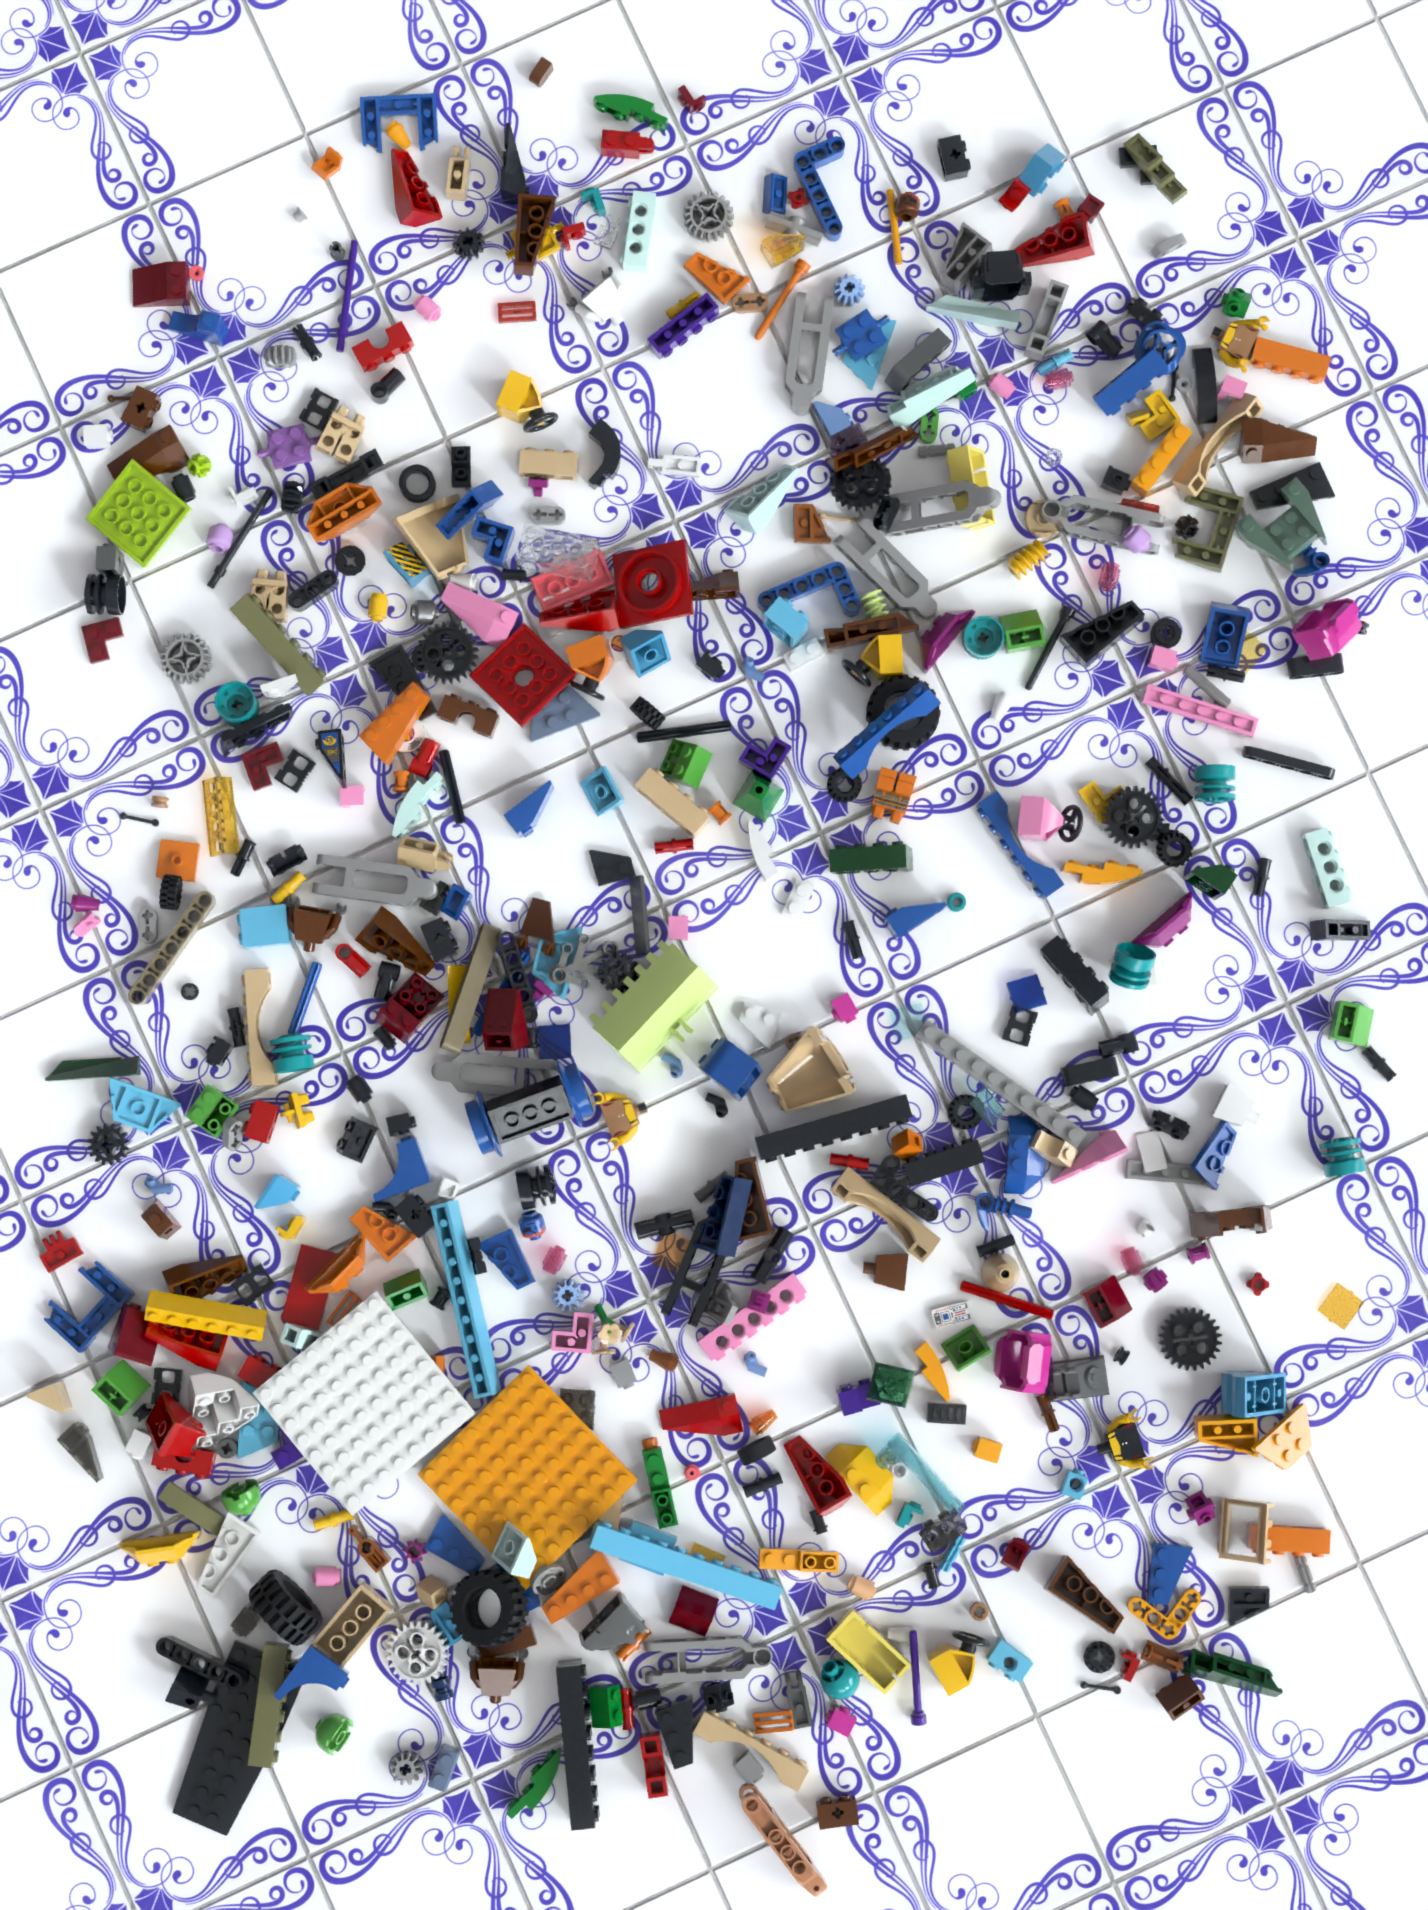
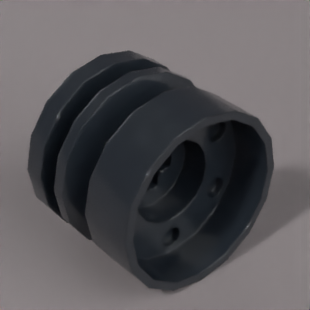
M95 574L87 575L84 599L88 614H95L97 612V614L102 615L105 606L109 615L124 614L126 583L123 575L109 574L106 582L102 574H98L97 577Z
M549 1164L543 1165L544 1174H541L540 1167L536 1166L535 1176L531 1175L529 1168L515 1171L523 1210L536 1208V1199L540 1198L543 1206H547L546 1197L548 1196L551 1205L556 1204V1182Z

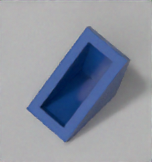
M454 883L440 911L457 921L473 895Z

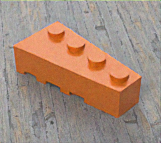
M412 682L358 736L384 764L391 765L394 756L403 745L402 743L407 735L410 734L413 725L421 716L431 697L418 683Z
M595 1550L542 1604L541 1608L552 1625L619 1584L620 1578L606 1554Z

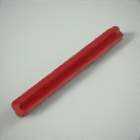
M964 1280L960 1284L961 1291L1049 1320L1053 1317L1054 1310Z

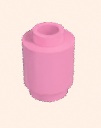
M421 294L416 298L413 303L415 311L429 323L432 321L436 322L441 317V307L430 297Z
M1001 372L998 374L993 373L987 381L990 384L988 388L1001 398L1008 399L1016 389L1013 385L1014 383Z
M317 1566L316 1570L312 1572V1582L316 1583V1587H335L340 1585L341 1569H336V1566Z

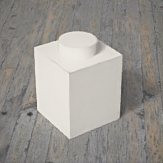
M106 424L83 425L84 445L87 449L111 448L113 431Z
M140 1427L134 1429L124 1450L129 1452L128 1456L136 1460L147 1456L153 1443L149 1432Z

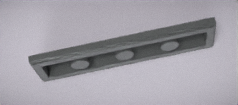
M639 875L629 879L635 952L637 955L651 952L644 876Z

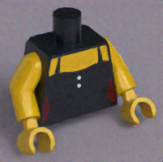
M1134 1408L1131 1412L1117 1416L1107 1426V1431L1104 1432L1106 1442L1097 1444L1096 1449L1099 1456L1110 1453L1111 1459L1116 1461L1118 1465L1150 1470L1155 1468V1466H1150L1148 1460H1153L1154 1457L1145 1458L1146 1455L1136 1426V1422L1141 1419V1416L1138 1418L1134 1417L1133 1413L1138 1411V1409Z

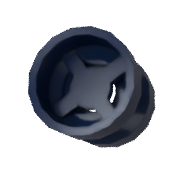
M449 1676L434 1679L430 1683L431 1688L435 1691V1702L447 1700L454 1696L453 1689L449 1685L451 1682Z

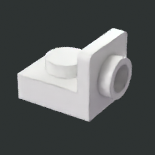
M232 486L228 487L231 492L228 496L232 504L236 503L239 508L260 498L254 486L243 488L239 494H236Z

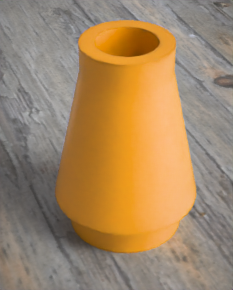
M394 121L386 127V135L403 151L411 146L412 143L409 141L401 123Z

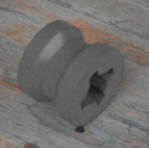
M233 1438L221 1440L217 1446L218 1455L224 1459L235 1456L238 1452V1442Z

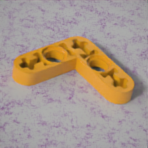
M1194 1588L1186 1589L1166 1616L1138 1596H1133L1128 1600L1127 1608L1134 1616L1162 1637L1173 1639L1200 1604L1201 1595ZM1193 1593H1196V1594L1194 1595V1597L1196 1598V1601H1192V1600H1191V1601L1188 1603V1606L1191 1607V1608L1188 1610V1609H1187L1184 1605H1182L1181 1603H1182V1601H1183V1602L1186 1604V1603L1188 1602V1600H1189V1598L1187 1597V1595H1188V1594H1191V1595H1192ZM1140 1601L1139 1605L1143 1609H1146V1606L1149 1608L1143 1614L1138 1609L1133 1610L1132 1603ZM1179 1608L1185 1610V1616L1182 1619L1175 1617V1611ZM1151 1612H1155L1158 1616L1155 1623H1149L1147 1620V1616ZM1162 1618L1165 1619L1162 1622L1164 1625H1166L1167 1627L1172 1625L1171 1629L1173 1630V1632L1171 1634H1165V1629L1159 1626L1161 1624Z

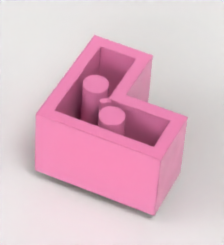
M575 1311L572 1331L557 1329L552 1331L551 1350L590 1354L595 1313Z

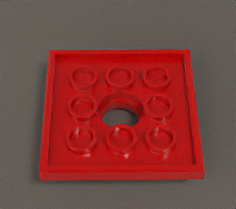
M681 539L612 555L619 625L621 629L694 614L686 540ZM649 574H656L658 577L657 586L650 591L644 590L642 585L644 578Z
M525 623L469 674V677L521 728L577 676V673ZM522 670H528L533 673V680L526 686H520L515 681L516 675Z

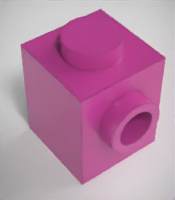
M848 992L830 1002L833 1008L831 1013L836 1021L839 1020L841 1023L845 1021L848 1024L857 1019L855 1015L859 1012Z
M834 1705L833 1710H828L825 1720L827 1721L826 1725L828 1728L849 1737L857 1717L850 1713L851 1710L843 1705H840V1707Z

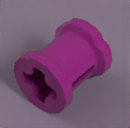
M1205 1242L1192 1249L1186 1248V1254L1191 1265L1195 1264L1196 1261L1211 1258Z

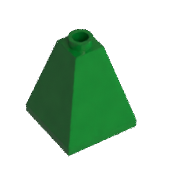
M751 770L732 804L765 823L783 794L784 789Z

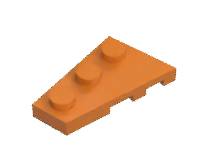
M698 252L684 263L683 266L687 272L724 306L751 280V278L743 277L735 273V270L727 269L719 265L717 261Z
M365 1206L349 1218L350 1222L359 1232L365 1235L368 1242L387 1263L417 1238L415 1234L410 1233Z

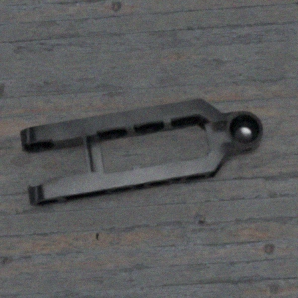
M707 1218L698 1221L660 1312L670 1316L682 1286L696 1291L700 1295L688 1321L689 1325L696 1328L726 1256L722 1255L715 1256L704 1285L685 1278L697 1251V1248L693 1247L694 1241L699 1239L701 1234L699 1229L701 1224H705Z

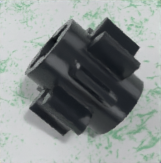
M1189 514L1182 516L1175 523V526L1178 528L1175 532L1185 540L1192 538L1199 530L1196 526L1199 522Z

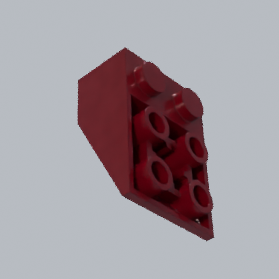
M414 972L379 1009L375 1020L405 1044L445 996Z
M520 988L488 989L482 1027L485 1051H517L530 1045Z

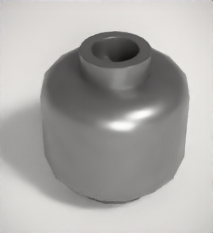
M416 600L414 604H411L410 618L414 620L415 624L432 625L435 619H438L439 608L435 607V603L432 600Z

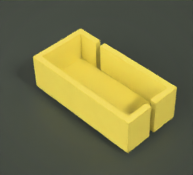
M970 445L947 450L948 457L946 462L950 469V483L968 480L979 487H990L986 470L973 474V471L986 467L984 450ZM968 493L961 494L960 497L952 496L956 511L965 510L969 505ZM987 510L978 522L959 526L979 530L996 525L994 510Z
M853 1607L847 1611L825 1636L826 1640L884 1695L897 1682L893 1675L896 1673V1676L900 1679L912 1666L911 1662L869 1622L866 1623L865 1618Z

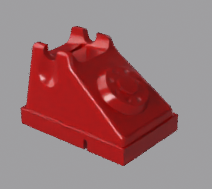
M162 1391L145 1422L156 1453L161 1457L168 1455L193 1458L195 1454L191 1452V1449L196 1440L201 1436H206L203 1425L174 1399L169 1392Z

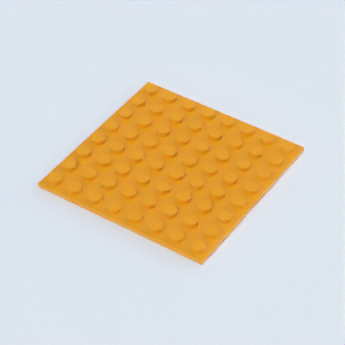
M530 1365L509 1383L417 1474L491 1553H493L507 1521H510L530 1538L537 1559L534 1569L529 1578L513 1575L514 1578L521 1582L520 1584L525 1590L530 1586V1581L539 1571V1568L544 1565L553 1564L638 1481L633 1473Z

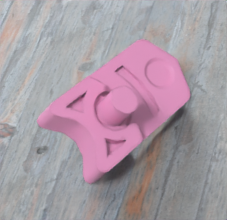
M89 910L73 927L75 935L85 936L101 922L100 917H94L93 912Z

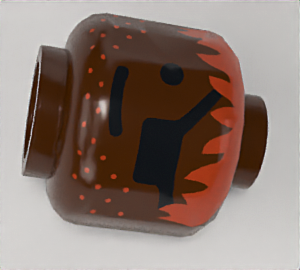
M912 192L900 194L895 203V215L904 222H910L917 218L920 209V199Z

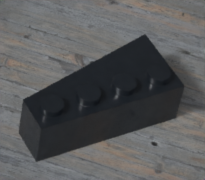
M1131 600L1105 615L1098 616L1092 621L1060 636V643L1084 669H1087L1144 621L1145 613Z
M1057 935L1040 949V955L1057 975H1062L1061 979L1068 988H1074L1073 992L1080 1003L1085 1002L1089 1007L1088 1013L1093 1016L1109 1002V987L1103 980L1099 981L1095 977L1097 974L1090 966L1086 967L1083 964V958L1078 952L1074 953L1070 949V943L1065 938L1061 939Z

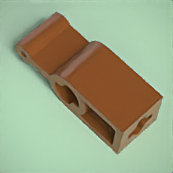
M353 1524L348 1529V1533L353 1535L359 1542L357 1546L359 1554L375 1573L392 1559L375 1538L371 1536L364 1537L358 1530L357 1525ZM364 1542H369L371 1544V1551H366L363 1548L365 1546Z

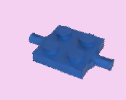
M868 309L863 310L835 329L841 345L832 350L833 354L837 357L846 351L856 363L888 341L881 327L890 322V319L885 315L876 320Z

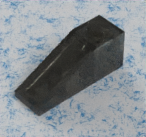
M75 1422L57 1441L98 1483L104 1476L92 1436L89 1433L90 1430L84 1423Z

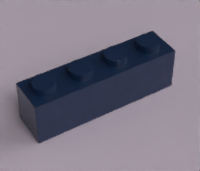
M722 1173L713 1195L714 1203L708 1207L706 1212L708 1214L705 1224H701L699 1229L700 1237L694 1241L693 1247L716 1255L735 1257L752 1180Z

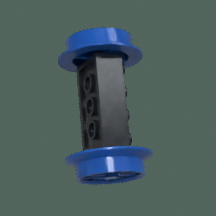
M556 1061L560 1076L556 1075L485 1101L480 1090H477L476 1099L466 1102L464 1105L473 1134L482 1154L495 1151L502 1157L501 1144L574 1118V1115L581 1128L583 1126V1118L594 1115V1111L577 1064L573 1063L564 1067L559 1061Z

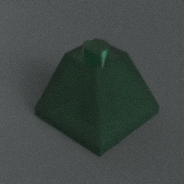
M876 1362L867 1400L906 1408L914 1383V1371Z

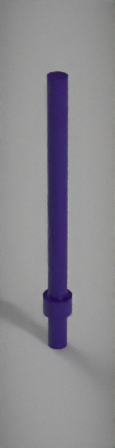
M351 240L340 324L336 332L338 337L336 351L341 353L344 352L345 338L348 336L347 322L358 249V241Z

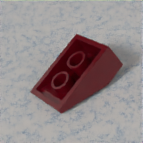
M186 261L163 262L132 269L133 307L191 306L190 268Z

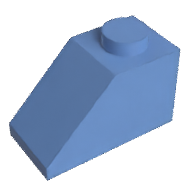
M818 401L813 402L812 409L830 441L851 430L852 419L848 413H844L842 408Z

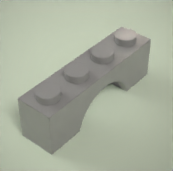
M1051 279L1023 356L1038 362L1042 361L1069 285Z

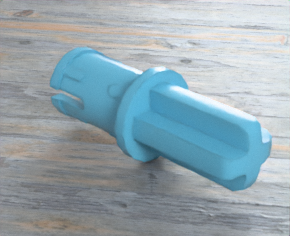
M1067 348L1056 356L1052 355L1051 359L1037 367L1039 375L1043 377L1055 369L1059 370L1060 366L1074 359L1073 353L1070 352L1071 350Z

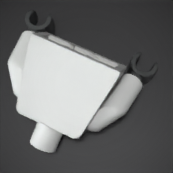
M608 267L610 273L605 274L602 270L603 280L579 300V304L575 297H571L575 303L573 305L566 303L569 310L577 312L586 319L595 322H605L610 318L617 326L624 320V317L618 311L625 305L623 301L625 298L624 287L617 276L613 275L612 267Z

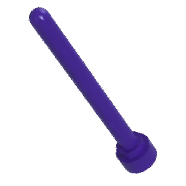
M911 1630L909 1632L914 1710L910 1717L912 1725L922 1726L927 1723V1718L924 1710H922L917 1632Z

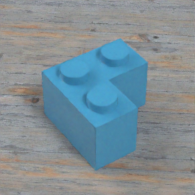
M1049 143L1034 154L1019 178L1031 189L1029 194L1032 197H1035L1038 193L1042 194L1048 187L1046 183L1048 179H1052L1065 165L1063 161L1066 156Z

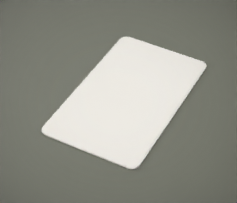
M1158 1131L1137 1134L1136 1139L1145 1172L1167 1169Z

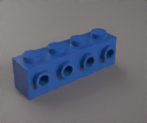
M1152 346L1092 397L1107 417L1110 414L1114 416L1121 410L1120 406L1125 402L1130 403L1136 398V393L1142 389L1144 391L1152 384L1151 380L1156 376L1157 378L1163 376L1167 372L1166 368L1168 365Z

